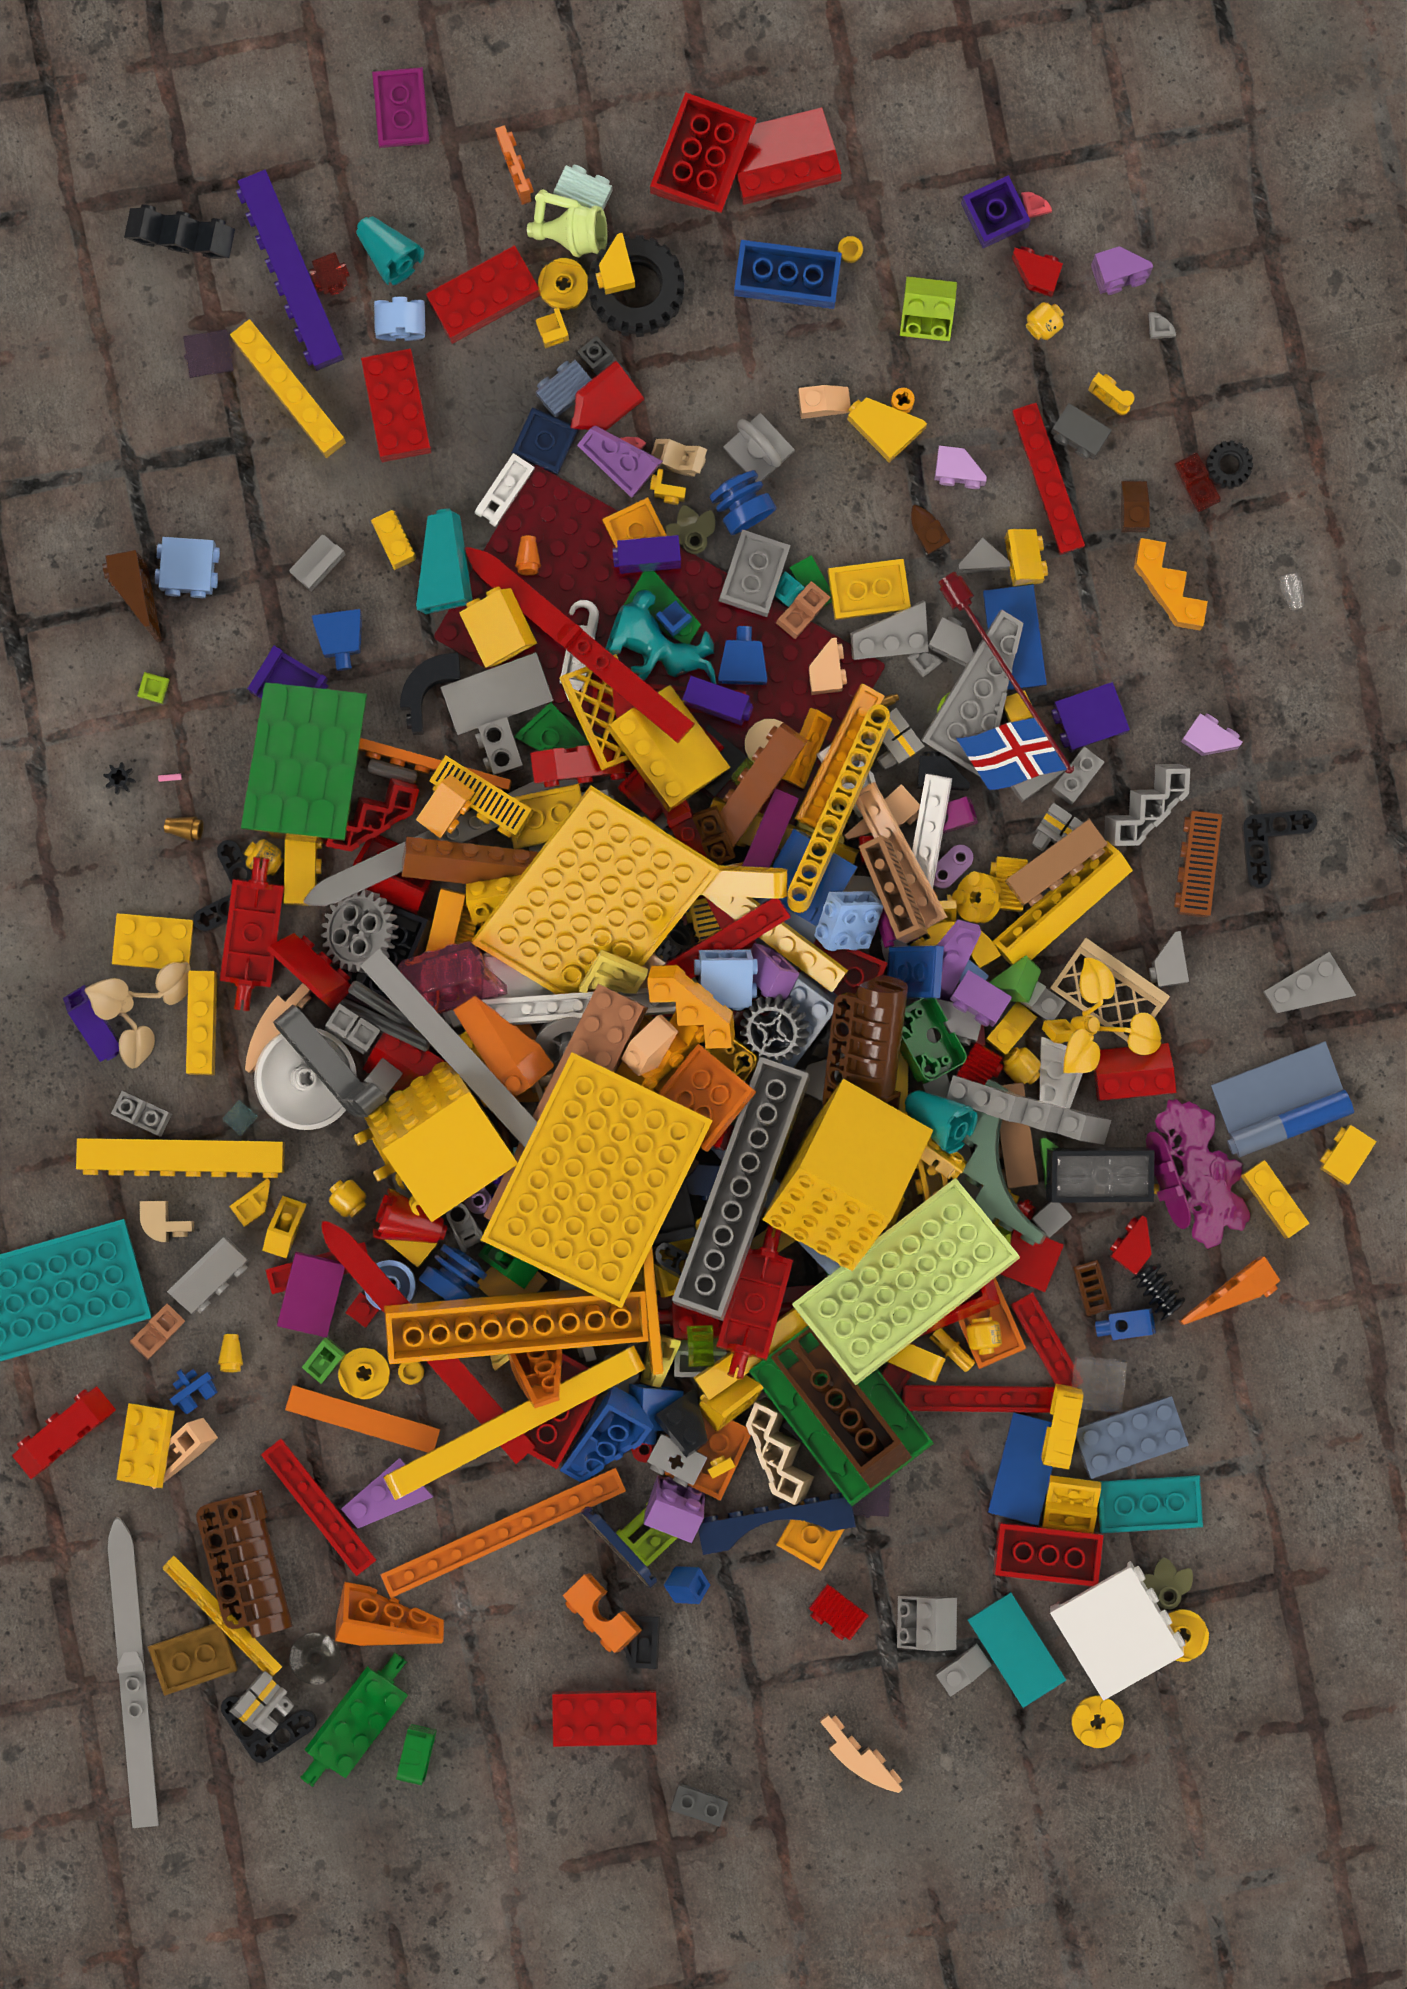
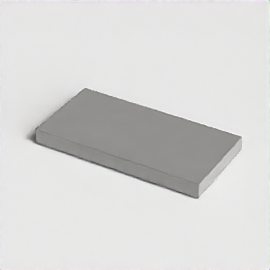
M537 653L441 687L457 735L475 730L480 725L505 717L508 718L554 701Z

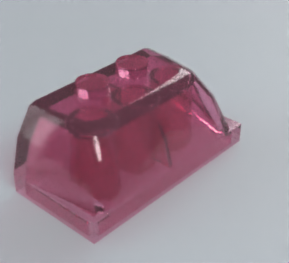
M470 941L457 945H447L445 948L436 951H426L422 955L401 961L398 970L438 1014L453 1010L474 995L484 1000L508 994L507 985L494 974L486 957Z

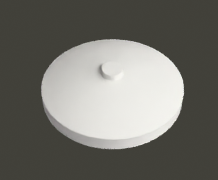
M316 1028L357 1077L354 1060L343 1042L331 1033ZM281 1033L264 1047L256 1063L254 1084L260 1104L274 1120L293 1129L313 1130L331 1124L346 1111Z

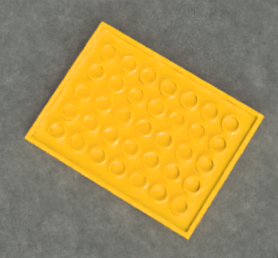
M590 786L472 938V944L554 994L582 993L579 991L580 984L601 950L643 967L719 871V865L598 789ZM588 989V992L595 991V989Z
M571 1052L481 1241L622 1308L713 1120Z

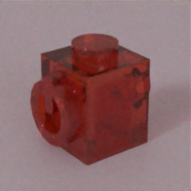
M335 252L312 261L314 268L309 269L317 292L323 291L324 294L330 293V295H335L342 292L345 286H348L346 278L350 274L345 262L339 263Z

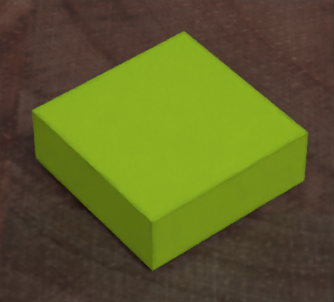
M144 672L137 697L163 704L170 680Z

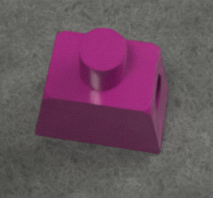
M966 796L948 802L946 812L948 814V821L944 823L943 834L979 824L972 799Z

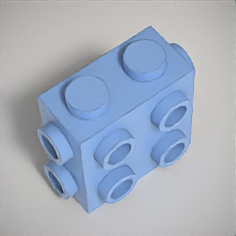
M162 537V544L158 543L157 559H161L160 569L155 571V584H159V589L165 591L167 596H180V593H190V597L205 598L206 594L212 595L213 588H217L218 573H214V565L219 563L220 548L216 547L214 540Z
M872 891L829 892L814 936L825 949L830 951H836L837 949H869L883 911V904Z
M699 950V960H694V975H698V983L708 990L721 1005H726L732 1010H743L752 1006V998L757 997L756 983H753V975L757 974L758 964L757 959H753L751 950Z

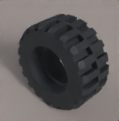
M636 235L634 239H629V236H623L630 264L646 266L657 274L660 281L659 294L649 305L632 308L617 301L613 293L606 295L604 287H598L595 273L600 272L599 264L613 241L608 243V248L605 250L601 249L598 252L597 259L592 261L587 282L590 304L593 311L596 312L597 318L601 323L605 322L608 325V329L613 332L618 330L621 332V335L628 337L629 334H636V337H644V333L650 332L652 335L657 333L660 327H667L670 324V320L677 316L684 298V274L676 255H672L670 248L665 244L662 246L658 244L657 239L651 237L650 240H646L644 235Z

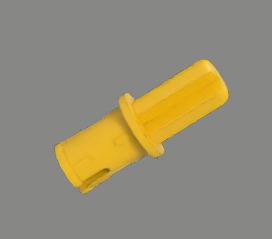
M942 1328L936 1330L929 1337L945 1353L944 1356H949L964 1372L969 1371L974 1366L975 1361L959 1346L960 1342L956 1343Z

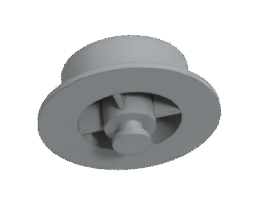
M566 1017L554 1022L544 1023L540 1028L535 1041L542 1046L554 1064V1067L546 1073L547 1075L555 1072L581 1018Z

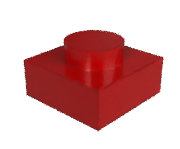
M360 1292L345 1313L367 1328L379 1309L375 1308L368 1301L366 1295Z

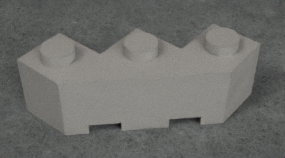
M1155 764L1154 789L1130 790L1129 815L1105 816V841L1114 846L1140 845L1146 839L1145 836L1171 813L1170 810L1179 801H1183L1188 796L1190 768L1181 764Z

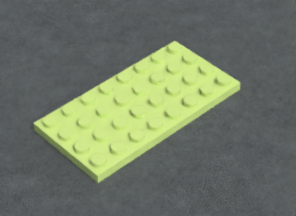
M955 1178L879 1236L853 1271L840 1266L835 1272L818 1283L792 1305L852 1382L857 1385L1020 1259V1256Z

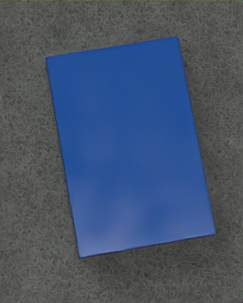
M944 946L889 947L887 976L898 978L907 983V999L940 998Z

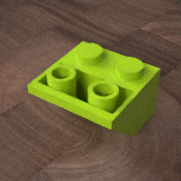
M906 277L900 336L950 341L957 282Z

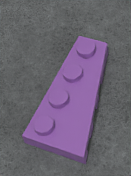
M957 920L937 944V946H944L940 998L937 999L950 1001L949 999L981 935L979 925Z

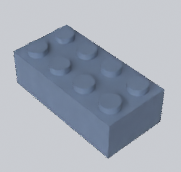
M802 970L787 999L792 998L790 1005L793 1007L796 1004H800V1008L797 1010L798 1013L806 1012V1016L802 1021L809 1022V1026L805 1030L810 1034L808 1038H804L807 1044L804 1048L800 1047L801 1052L798 1055L793 1054L791 1060L788 1061L784 1058L782 1063H780L792 1068L796 1066L832 1017L834 1001L838 996L834 992L831 993ZM771 1011L768 1016L775 1017L778 1012ZM786 1017V1024L788 1027L792 1029L793 1032L792 1024ZM779 1020L774 1025H772L773 1032L771 1034V1037L774 1035L775 1032H777L776 1029ZM758 1029V1034L762 1039H764L763 1032L760 1029ZM774 1040L771 1045L785 1046L790 1043ZM749 1056L741 1058L748 1062Z
M1166 1396L1079 1426L1075 1439L1088 1478L1090 1479L1189 1446L1172 1396Z

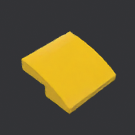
M1050 1475L1042 1527L1093 1533L1097 1518L1101 1482Z

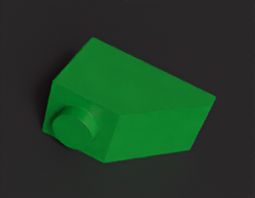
M488 1243L478 1254L480 1258L523 1289L526 1288L539 1270V1268Z

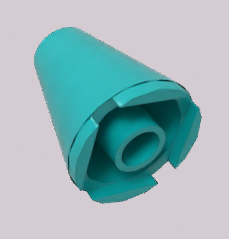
M365 217L358 223L356 234L387 285H389V282L392 285H397L415 272L413 266L417 261L421 264L425 254L419 244L376 217Z
M920 1090L912 1092L907 1096L905 1111L911 1118L933 1130L931 1138L943 1151L949 1154L957 1152L965 1145L962 1142L965 1136L971 1137L974 1132L978 1115L971 1106Z

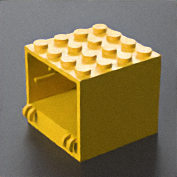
M448 1062L438 1063L433 1067L432 1072L424 1077L420 1076L414 1079L410 1084L411 1086L403 1091L393 1093L387 1102L379 1106L368 1117H364L382 1152L397 1172L395 1180L398 1186L406 1190L402 1183L403 1181L413 1196L409 1200L412 1212L419 1216L420 1214L416 1206L420 1205L431 1222L518 1164L467 1084Z

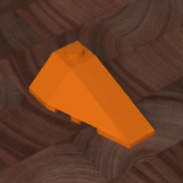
M474 995L453 1009L489 1070L514 1097L532 1087L554 1067L553 1062L538 1042L530 1039L518 1027L502 1018L498 1012Z
M1265 1256L1257 1257L1178 1321L1181 1325H1185L1259 1298L1263 1294L1267 1298L1278 1289L1276 1284L1280 1282V1279Z
M562 1349L508 1354L512 1372L534 1408L560 1400Z
M344 1582L336 1619L335 1641L359 1646L440 1644L443 1642V1619L416 1607L410 1609L399 1604V1599L394 1597L388 1599L377 1594V1589L370 1586Z

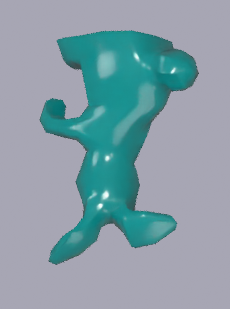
M648 590L637 592L632 603L621 606L605 649L612 655L620 654L623 647L642 654L644 658L643 665L631 667L632 672L639 674L637 675L644 681L656 662L661 661L667 674L676 678L700 668L705 670L711 683L716 684L715 671L711 662L702 659L714 653V643L707 631L704 632L702 641L698 646L686 643L674 644L668 641L661 633L656 619L649 613L648 608L655 603L656 596Z

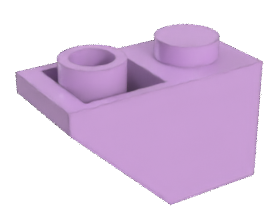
M939 446L934 480L940 481L939 484L945 486H954L955 483L965 484L966 488L980 489V486H985L987 476L964 448Z
M1201 713L1181 740L1183 744L1201 756L1235 750L1242 744L1238 733L1230 728L1224 730L1217 725L1219 721L1207 713L1205 716Z

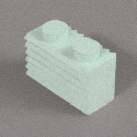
M566 165L553 193L577 200L581 206L591 208L596 205L604 210L612 193V185H609L610 181L600 175H596L595 178L586 174L587 171L578 165H573L572 167Z

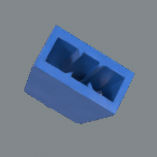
M355 609L312 615L324 657H335L337 671L352 669L350 655L361 653V610Z
M738 626L736 640H726L718 684L767 685L762 641H752V627Z
M1152 1308L1109 1314V1320L1095 1321L1097 1337L1112 1335V1340L1147 1336L1156 1333ZM1119 1321H1126L1128 1328L1121 1330L1118 1326Z
M629 1383V1394L638 1400L653 1424V1429L643 1441L644 1444L655 1445L657 1431H664L654 1419L656 1414L682 1397L684 1391L670 1386H661L660 1388Z

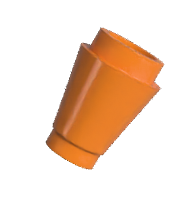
M534 536L521 537L515 565L518 568L519 574L535 575L538 573V568L541 567L536 537Z

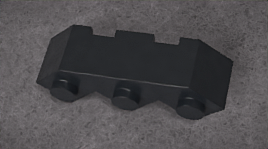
M142 204L141 208H130L124 238L146 246L154 247L156 244L167 247L171 251L189 254L191 251L201 253L203 257L223 259L230 257L235 228L227 226L226 221L222 219L212 218L209 222H199L192 219L191 214L177 211L175 215H164L156 212V207Z

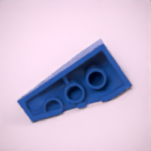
M613 1386L600 1403L562 1464L560 1471L582 1483L603 1470L604 1466L608 1463L622 1458L623 1454L630 1449L639 1447L653 1429V1424L638 1400L634 1396Z

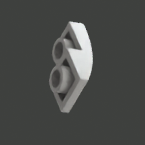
M121 1091L111 1113L160 1137L172 1115L124 1091Z

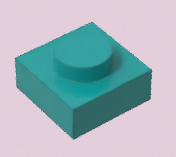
M785 571L779 579L774 595L790 607L805 587Z

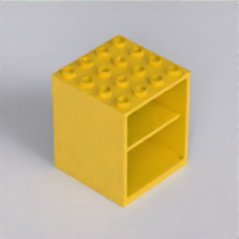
M843 1079L805 1132L762 1220L790 1235L796 1241L811 1247L819 1254L832 1259L840 1266L853 1271L892 1220L933 1130Z

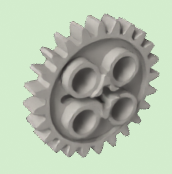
M363 890L337 902L338 906L330 905L333 911L332 914L325 913V917L329 919V922L322 924L324 928H327V932L321 934V937H325L328 940L323 944V947L330 948L326 955L334 957L332 963L340 965L339 968L354 973L357 971L366 973L360 965L378 949L389 958L387 949L395 948L390 943L391 939H398V936L392 934L393 930L399 928L398 925L392 924L397 915L389 914L393 906L386 905L387 899L380 897V894Z

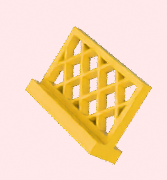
M583 667L562 675L559 679L603 771L626 762L629 758L619 745L616 746L606 741L609 734V724L613 722L616 713L613 706L606 705L601 700L604 692L610 694L613 698L612 688L604 681L600 684L590 679L592 671L587 667ZM576 678L584 682L581 692L573 689L569 679ZM588 684L599 689L597 699L585 694ZM583 700L594 705L591 715L583 711L581 707ZM599 708L610 712L607 723L596 718ZM594 723L605 728L602 738L594 735L592 731ZM604 746L616 752L612 761H606L603 755Z

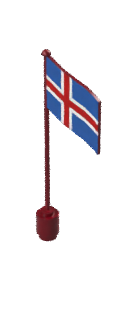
M956 571L950 573L938 582L941 586L940 591L952 610L958 608L959 611L965 609L1033 716L1031 719L1006 723L975 736L956 738L989 790L1011 787L1043 774L1066 770L1067 774L1073 773L1074 766L1071 767L969 608L972 604L970 599L974 597L963 577L961 575L958 576Z

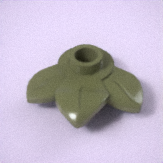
M683 505L679 510L677 523L666 525V533L668 536L679 535V544L683 545V548L688 553L699 554L705 550L707 538L715 530V516L711 510L698 516L693 509ZM698 538L700 543L697 546H692L690 540Z
M1163 1557L1156 1564L1154 1575L1145 1574L1146 1579L1143 1581L1147 1589L1152 1588L1159 1599L1157 1603L1160 1607L1173 1609L1179 1605L1181 1595L1191 1589L1193 1573L1191 1568L1177 1572L1172 1562ZM1167 1591L1173 1594V1598L1170 1601H1165L1163 1597Z

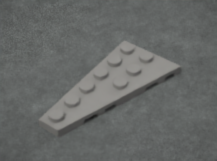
M1000 610L986 634L1012 673L1013 662L1024 623L1004 610ZM984 639L980 642L921 739L922 742L978 777L980 775L956 738L975 736L1000 726L1009 684V678Z

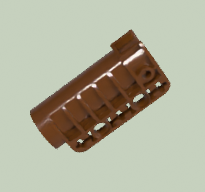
M880 975L860 984L855 994L846 992L836 997L833 1007L823 1090V1106L840 1084L834 1078L836 1070L842 1074L843 1079L899 1110L901 1092L896 1091L895 1088L908 985L904 981L891 976ZM847 1000V1004L850 1005V1008L847 1010L846 1005L843 1004V1001ZM841 1022L848 1026V1035L841 1032ZM840 1048H841V1053H843V1054L845 1055V1056L842 1057V1058H841L840 1053L837 1052L838 1049H840Z
M262 1489L208 1503L200 1507L196 1514L223 1622L231 1629L249 1626L252 1638L293 1626L265 1520L269 1516ZM233 1508L238 1511V1516L233 1514ZM209 1511L215 1512L216 1517L212 1519L206 1518L205 1513ZM219 1524V1528L209 1531V1526ZM213 1534L221 1536L222 1545L220 1547L212 1543ZM225 1549V1555L219 1554L218 1556H215V1553H218ZM223 1561V1563H228L229 1567L226 1569L219 1568L218 1564ZM229 1575H232V1578H228L224 1581H222L221 1579L222 1576L227 1577ZM226 1584H230L235 1588L236 1593L234 1597H230L225 1593ZM236 1600L239 1601L238 1605L233 1604L230 1607L228 1606V1604H231ZM232 1613H241L242 1618H235L238 1624L234 1625L233 1621H228L227 1617Z

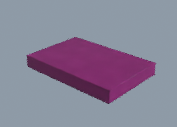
M423 67L372 72L379 148L429 144Z
M295 1251L277 1326L327 1337L345 1269L339 1261Z

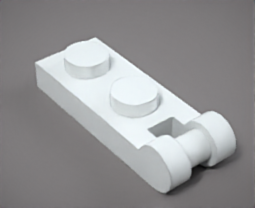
M513 453L476 508L474 514L479 517L484 516L490 520L489 523L497 527L535 467ZM492 501L499 505L496 512L488 508Z

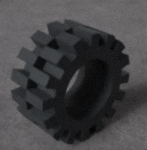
M1233 440L1217 444L1211 450L1206 460L1208 478L1213 480V484H1219L1220 488L1223 489L1225 487L1233 489L1236 486H1241L1248 479L1253 468L1252 454L1248 453L1249 449L1247 447L1244 448L1240 442L1238 444L1234 443L1235 441ZM1230 455L1238 460L1239 469L1237 472L1226 474L1221 470L1220 460L1224 456Z
M681 919L658 946L655 953L657 956L662 955L664 962L672 960L698 944L699 937L694 936L696 934L695 930L691 931L689 929L691 926L688 923L685 926L683 924L684 921Z

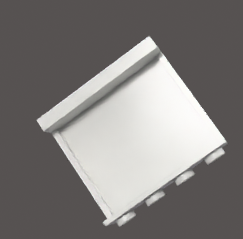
M1131 1561L1127 1563L1126 1568L1063 1604L1057 1602L1050 1606V1614L1103 1700L1184 1655L1183 1646L1186 1644L1178 1631L1174 1633L1170 1627V1624H1172L1170 1616L1165 1609L1163 1611L1160 1610L1157 1605L1159 1599L1152 1588L1147 1589L1143 1582L1146 1578L1139 1566L1134 1567Z

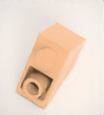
M831 638L809 666L812 695L841 692L843 689L842 685L847 684L845 669H840L839 659H844L842 644H837V638Z

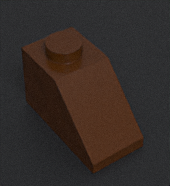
M1121 481V532H1147L1150 528L1147 481Z

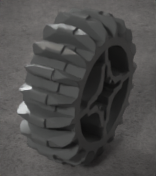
M781 994L775 1000L773 997L766 996V1000L762 996L758 997L757 1003L752 1002V1006H749L750 1010L743 1012V1016L746 1019L740 1021V1025L745 1027L740 1031V1035L748 1037L743 1041L744 1045L751 1044L750 1051L753 1053L758 1051V1059L765 1055L771 1061L775 1057L777 1063H782L784 1058L788 1061L791 1060L793 1054L798 1055L801 1052L800 1047L804 1048L807 1044L804 1038H808L810 1034L805 1030L808 1028L809 1022L802 1021L806 1016V1012L798 1013L797 1010L800 1008V1004H796L793 1007L790 1005L792 998H788L784 1002ZM764 1011L778 1012L775 1017L760 1015ZM786 1017L792 1024L793 1032L792 1029L788 1027L786 1024ZM779 1020L776 1029L777 1032H775L774 1035L771 1037V1034L773 1032L772 1025H774ZM757 1028L763 1032L764 1039L758 1034ZM774 1040L790 1043L785 1046L771 1045Z

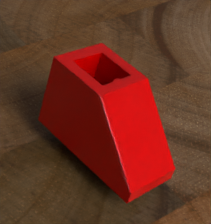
M1027 247L1015 248L1012 260L1027 289L1052 297L1063 263L1058 262L1059 259L1052 255L1046 254L1043 257L1034 254L1035 251Z
M1143 1215L1139 1216L1138 1219L1134 1216L1125 1227L1128 1232L1123 1239L1118 1237L1109 1248L1113 1251L1110 1257L1133 1275L1139 1272L1152 1255L1147 1218Z

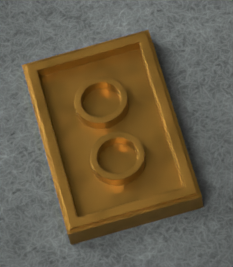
M216 1623L148 1646L164 1696L238 1671L227 1634Z

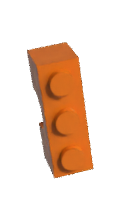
M591 1573L584 1574L563 1595L567 1600L565 1604L574 1614L578 1612L584 1619L583 1625L590 1632L597 1633L601 1638V1645L607 1651L620 1652L642 1629L625 1611L618 1613L612 1620L605 1619L600 1614L598 1605L607 1591Z

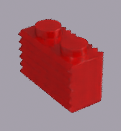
M976 1042L956 1076L985 1085L992 1076L998 1077L1004 1066L1000 1063L1003 1057Z
M826 1583L808 1607L812 1611L810 1616L821 1625L826 1622L833 1628L830 1632L842 1641L845 1637L851 1640L869 1616L828 1583Z

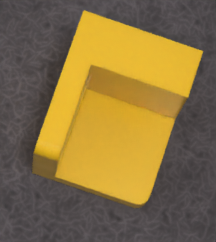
M559 307L554 309V313L536 319L545 349L569 341V335Z

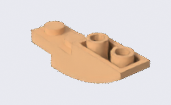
M303 983L286 1002L277 995L261 1017L252 1036L246 1057L245 1070L248 1073L252 1074L255 1071L257 1060L264 1047L280 1034L273 1021L291 1005L303 1009L311 1000L309 995L312 991Z
M827 1713L820 1719L822 1725L835 1739L828 1746L829 1750L846 1767L876 1786L897 1793L903 1790L900 1786L903 1780L894 1769L890 1772L883 1765L886 1760L877 1749L872 1751L868 1747L860 1753L858 1750L861 1748V1745L852 1735L848 1738L844 1734L842 1729L845 1726L836 1715L831 1718Z

